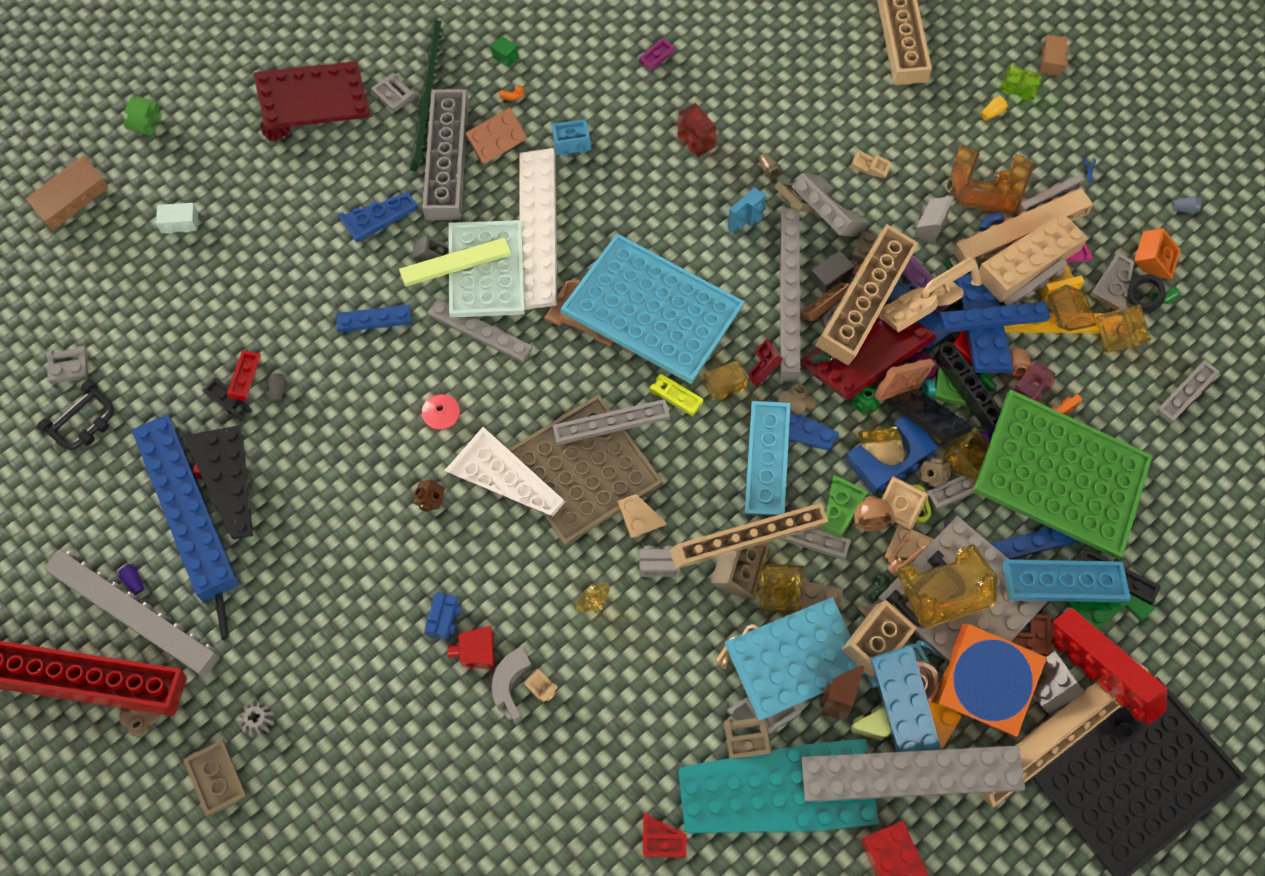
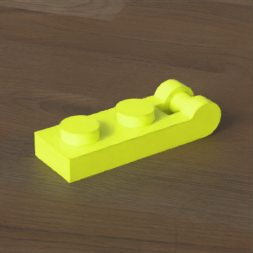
M659 374L656 378V383L649 387V391L652 394L665 399L692 417L703 403L701 397L662 374Z

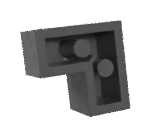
M1056 651L1048 655L1042 669L1048 679L1036 686L1033 694L1046 712L1052 715L1085 693V691Z

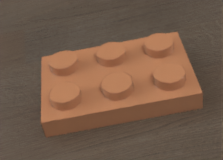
M511 107L464 133L482 165L528 139Z
M931 359L919 360L915 363H907L903 366L890 368L886 373L885 379L878 385V390L874 397L880 401L916 388L919 389L935 365Z

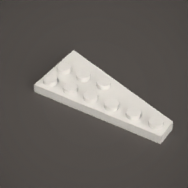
M484 427L445 469L450 474L550 516H554L566 502Z

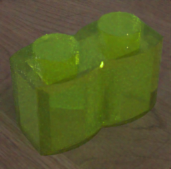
M1008 66L1000 90L1007 95H1018L1023 99H1034L1042 75L1033 71H1024L1018 67Z

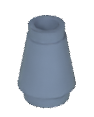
M1196 196L1177 199L1172 202L1173 211L1195 214V212H1200L1201 198H1196Z

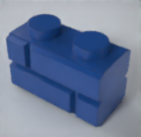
M437 592L434 594L424 630L426 636L449 641L451 635H455L457 630L456 616H460L462 612V604H460L457 596Z

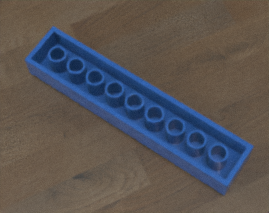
M166 414L132 429L196 596L202 602L214 598L218 593H225L240 586L197 476L193 473L192 464L174 421Z

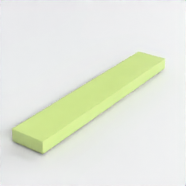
M501 238L403 267L399 271L404 285L407 287L510 256L511 252L505 238Z

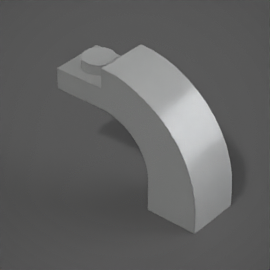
M522 646L504 657L497 666L492 680V695L498 711L506 707L503 711L508 721L512 719L515 724L523 720L511 698V688L518 677L533 669Z

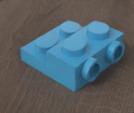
M586 119L551 124L556 155L567 156L570 153H585L591 150Z
M754 187L729 209L728 230L734 233L737 229L743 228L746 223L752 226L755 222L761 221L764 216L763 211L766 210L764 204L767 200L766 194Z

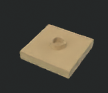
M892 476L882 499L887 501L892 507L895 522L912 530L929 494Z

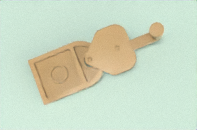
M969 257L931 280L926 287L917 288L901 295L895 301L885 305L879 317L897 332H900L934 311L937 306L950 305L963 297L964 292L953 281L970 271L972 276L971 284L974 286L982 284L976 260Z

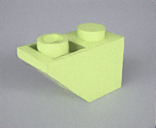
M882 705L872 709V714L869 716L861 715L854 719V724L850 729L852 733L879 741L892 736L886 712Z

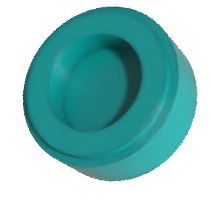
M925 379L922 383V392L930 398H933L936 393L935 382L933 379Z

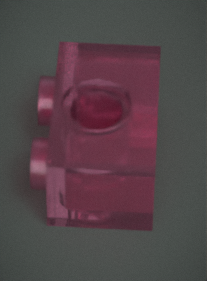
M1036 360L1016 384L1013 391L1036 402H1040L1044 396L1042 392L1045 389L1049 391L1055 383L1053 378L1056 373Z

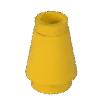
M1001 96L995 97L980 113L982 118L987 121L1005 112V109L1008 107L1007 102Z

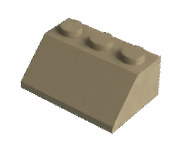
M764 543L720 556L711 584L723 592L754 600L770 545Z

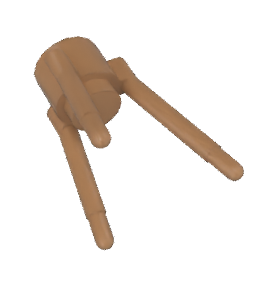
M909 531L905 533L892 556L887 559L889 561V564L886 566L887 569L897 578L909 566L908 564L928 547L924 545L905 561L901 557L896 559L910 535Z

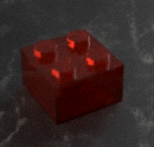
M697 103L678 112L677 135L681 141L684 140L691 153L694 152L697 157H700L714 149L716 126Z

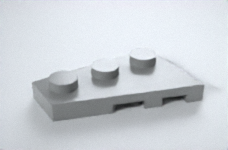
M1117 253L1090 296L1123 314L1126 308L1125 304L1128 297L1134 261Z

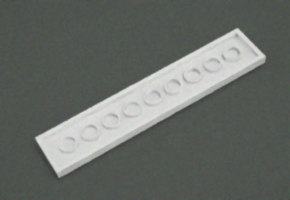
M554 148L520 153V220L522 231L524 310L557 306L556 157Z

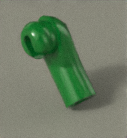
M1171 287L1166 292L1164 304H1170L1178 299L1180 291L1176 287ZM1153 292L1152 301L1156 300L1159 292Z
M979 373V379L990 392L993 391L997 385L990 378L991 373Z

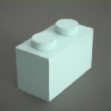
M194 203L157 205L156 224L161 233L197 231L198 211Z

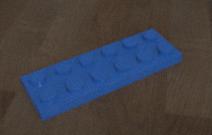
M964 274L955 280L956 285L961 287L964 292L963 297L959 299L961 310L999 306L998 299L983 283L979 286L971 284V274ZM1004 326L965 330L975 373H1011L1013 371Z

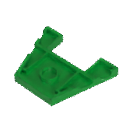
M1131 594L1129 602L1068 601L1067 603L1069 609L1072 607L1098 630L1124 607L1140 622L1155 610L1152 605Z

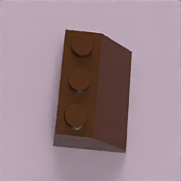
M860 665L835 677L832 684L827 683L819 705L823 707L822 714L846 721L855 701L864 666Z

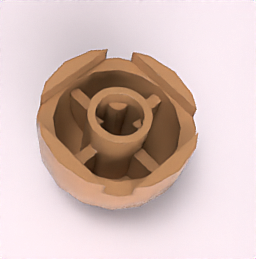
M876 496L866 497L856 507L854 513L855 528L860 531L861 527L865 529V532H871L887 528V524L890 522L893 525L895 523V516L892 507L887 501L876 498Z

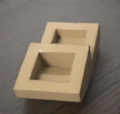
M858 150L850 167L868 175L885 178L892 162L878 155L873 158Z

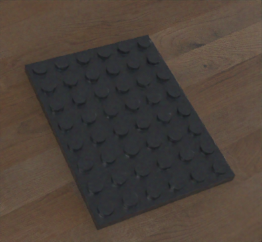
M1156 677V679L1163 684V682L1158 677ZM1168 688L1166 712L1148 726L1142 721H1137L1125 706H1121L1031 777L1112 876H1131L1248 779Z

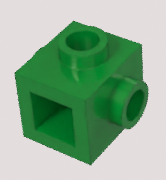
M871 385L853 397L851 404L863 416L874 412L880 406V401L874 397L878 389Z

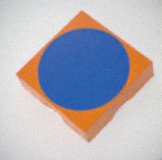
M962 624L951 652L949 665L942 675L938 693L932 702L956 713L974 718L982 724L1005 734L1017 737L1047 657L973 625Z

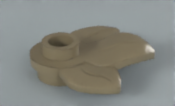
M794 384L789 391L781 392L778 401L781 403H790V411L795 415L803 414L806 407L810 409L816 408L815 399L807 394L806 387L801 384Z
M129 709L121 710L119 715L121 725L128 728V732L134 737L146 735L149 731V726L160 717V714Z

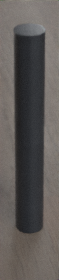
M218 593L215 595L221 639L229 638L223 593Z

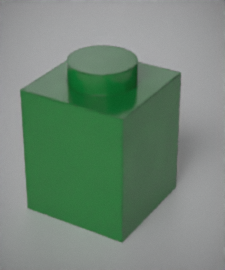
M503 36L491 46L492 57L507 67L515 63L519 57L518 45Z

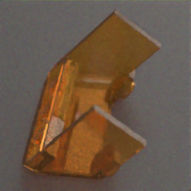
M961 144L951 171L958 203L969 208L1007 214L1015 213L1020 206L1035 163L1019 154H1015L1010 171H1000L993 183L973 180L971 177L980 153Z

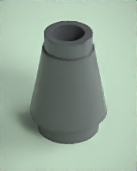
M271 373L270 378H268L269 395L272 402L282 401L287 382L284 374Z

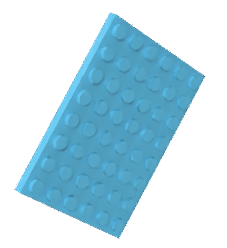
M616 234L561 307L560 313L692 384L742 309L745 301L629 239Z

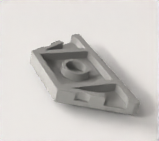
M748 697L727 709V713L738 720L757 718ZM800 703L767 717L769 734L800 715ZM760 726L751 727L756 731L761 732Z

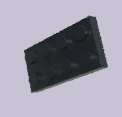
M917 388L889 398V406L943 443L971 432V424Z

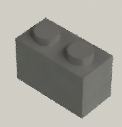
M838 251L836 254H830L823 263H818L811 269L810 280L824 294L839 282L849 278L853 273L854 265L841 251Z

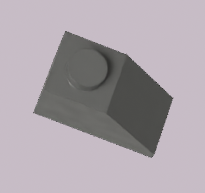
M428 235L413 244L412 259L418 262L449 254V245Z

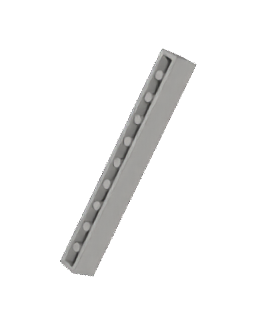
M781 208L779 353L783 360L779 365V381L798 382L800 375V211Z
M59 549L43 568L50 575L204 679L220 659L215 654L217 651L209 644L203 646L199 643L201 639L192 633L188 636L184 633L185 629L176 622L174 625L170 624L167 616L161 612L158 615L152 612L154 610L152 606L146 602L140 604L137 602L139 599L131 592L125 594L122 592V586L114 581L110 584L106 581L108 579L107 576L99 571L94 573L91 571L93 567L84 561L82 563L76 561L78 557L67 551V553H64Z

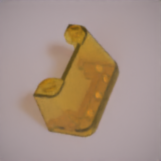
M974 544L960 548L955 555V562L919 573L914 565L898 568L899 580L916 619L923 628H930L987 609L994 605L997 600L998 576Z

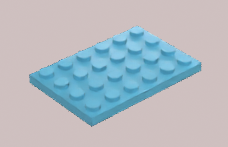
M833 597L724 642L759 721L824 693L827 683L832 684L835 677L858 667L841 650L851 636Z

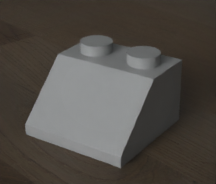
M954 197L930 199L928 205L923 206L920 212L922 217L920 220H916L913 227L916 230L915 238L932 245L935 244L948 217Z

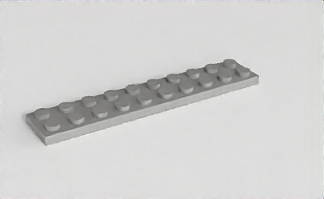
M1019 746L802 757L805 802L1025 790Z

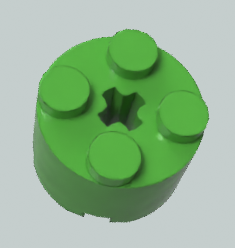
M139 96L131 97L124 112L127 114V119H124V127L127 130L153 136L155 134V124L160 122L162 118L158 102Z

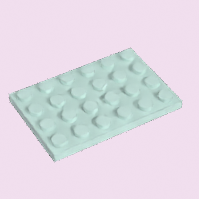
M521 220L449 223V254L501 238H505L511 252L510 256L449 274L450 317L524 315Z

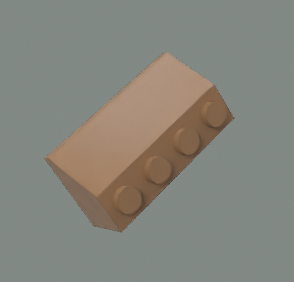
M83 155L28 196L26 201L38 218L53 231L109 187L103 177Z

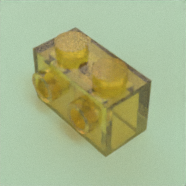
M739 360L703 374V383L712 401L723 399L733 392H741L747 387L748 378Z

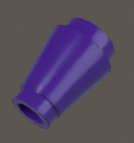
M133 564L126 565L118 571L119 579L134 595L145 590L139 571Z

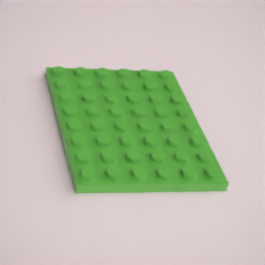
M1010 390L1003 404L973 492L1120 559L1125 551L1153 455Z

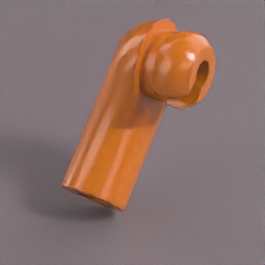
M518 85L513 92L501 90L499 98L514 102L524 96V87Z

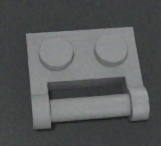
M391 73L371 88L372 93L393 113L409 101H414L418 96L414 90H410L399 80V76L395 73ZM391 84H395L405 95L402 96Z
M79 346L78 349L59 352H46L48 382L50 384L88 378V351L86 346ZM80 356L79 360L56 363V359Z

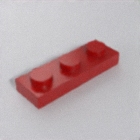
M242 350L227 391V398L247 401L261 360L260 353Z

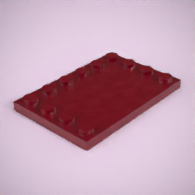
M357 61L253 72L265 130L370 118V111Z
M878 315L856 357L849 365L817 347L800 359V366L848 401L883 377L890 368L897 367L936 340L934 332L917 321L902 331L897 332Z

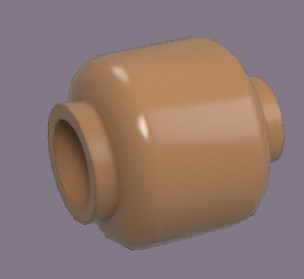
M1022 348L1010 350L1013 371L1009 374L1017 377L1024 376L1031 369V360L1028 352Z

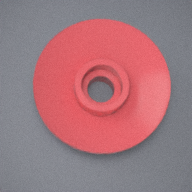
M435 395L429 398L422 408L424 422L429 427L437 430L453 426L460 416V408L457 401L449 395ZM443 407L442 411H437L438 408Z

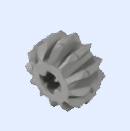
M262 701L257 705L255 702H251V708L243 706L246 712L239 714L242 720L238 724L243 727L242 732L245 734L249 732L250 737H254L256 733L259 737H262L263 730L268 733L270 732L268 725H274L275 722L271 719L275 717V714L270 712L271 707L269 705L265 706ZM259 716L260 719L257 718L259 721L255 723L253 720H256L255 717Z

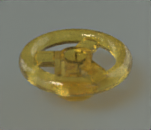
M598 583L587 589L577 600L576 610L581 613L590 610L594 613L601 611L607 604L604 599L610 591L609 585L607 583Z

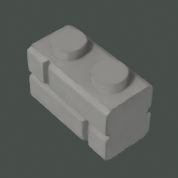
M645 546L644 549H640V577H680V568H675L670 549L674 546H665L664 549H656L655 546Z

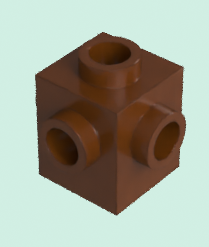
M432 480L419 482L414 492L413 504L419 506V509L424 512L439 509L443 503L446 487Z

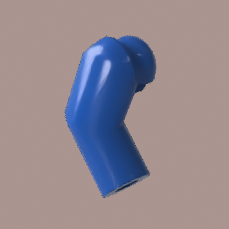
M995 211L985 216L980 230L982 232L987 230L995 221L998 224L1002 223L1005 219L1002 212Z

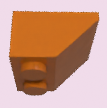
M1164 228L1144 231L1139 242L1137 254L1135 255V263L1143 272L1172 280L1181 249Z

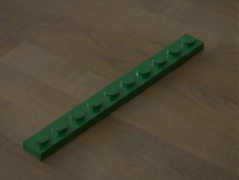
M436 19L430 34L410 170L417 172L419 166L423 165L424 161L422 151L426 147L424 137L427 136L429 128L426 126L430 116L428 108H430L431 90L435 88V84L432 82L437 75L435 66L438 65L439 56H437V52L441 48L439 39L442 38L443 29L441 28L442 21Z

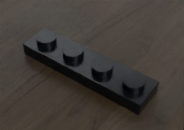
M1087 548L1084 549L1079 561H1111ZM1124 567L1130 594L1152 605L1161 586Z

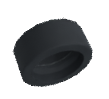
M1140 275L1129 285V300L1133 307L1139 311H1154L1165 301V285L1155 275ZM1152 283L1158 288L1159 294L1156 300L1150 303L1138 301L1135 292L1142 284Z

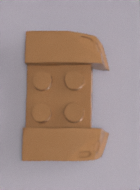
M581 280L566 281L557 296V306L550 307L544 320L559 326L562 323L568 324L595 335L594 340L612 346L613 341L560 313L561 307L581 282Z

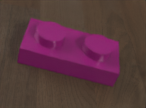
M662 38L639 57V62L648 70L653 71L675 52V47Z

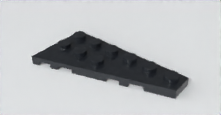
M241 425L183 435L231 538L235 540L253 536L243 428Z

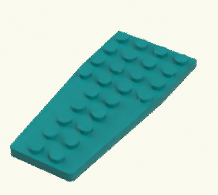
M866 739L805 744L772 750L770 754L728 758L681 767L678 775L685 832L688 834L819 832L878 826L879 819L875 799L805 802L802 757L868 754Z

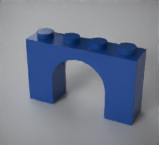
M905 416L895 421L891 429L907 451V459L902 463L888 465L880 462L864 443H861L847 453L846 462L873 495L879 492L881 494L884 493L892 476L903 480L909 472H916L924 461L936 457V452L939 448L923 428Z

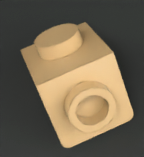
M538 668L522 682L542 702L552 699L556 694L555 690L558 688Z

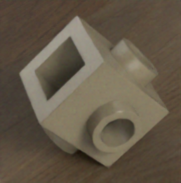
M934 457L931 460L924 461L920 468L921 481L928 482V486L939 487L940 484L947 483L951 474V463L943 462V459Z

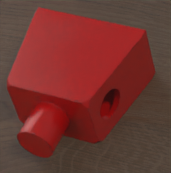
M486 626L460 633L459 644L447 646L448 658L460 657L462 667L495 669L492 627Z

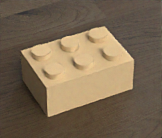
M884 600L872 609L841 650L858 666H864V671L873 678L875 673L870 658L902 648L916 630V627L887 600Z

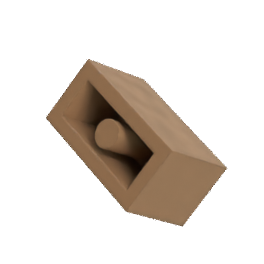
M1053 35L1046 36L1042 48L1040 73L1061 76L1063 69L1066 70L1068 59L1065 58L1070 48V45H1067L1068 38Z

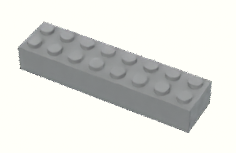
M466 89L431 90L423 195L425 220H461L467 139L464 133L467 132L469 108Z

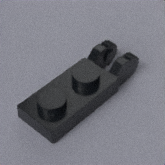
M215 377L202 389L203 393L227 413L232 414L238 421L242 422L244 420L243 416L235 409L240 405L249 414L253 410L242 400L227 398L229 387Z

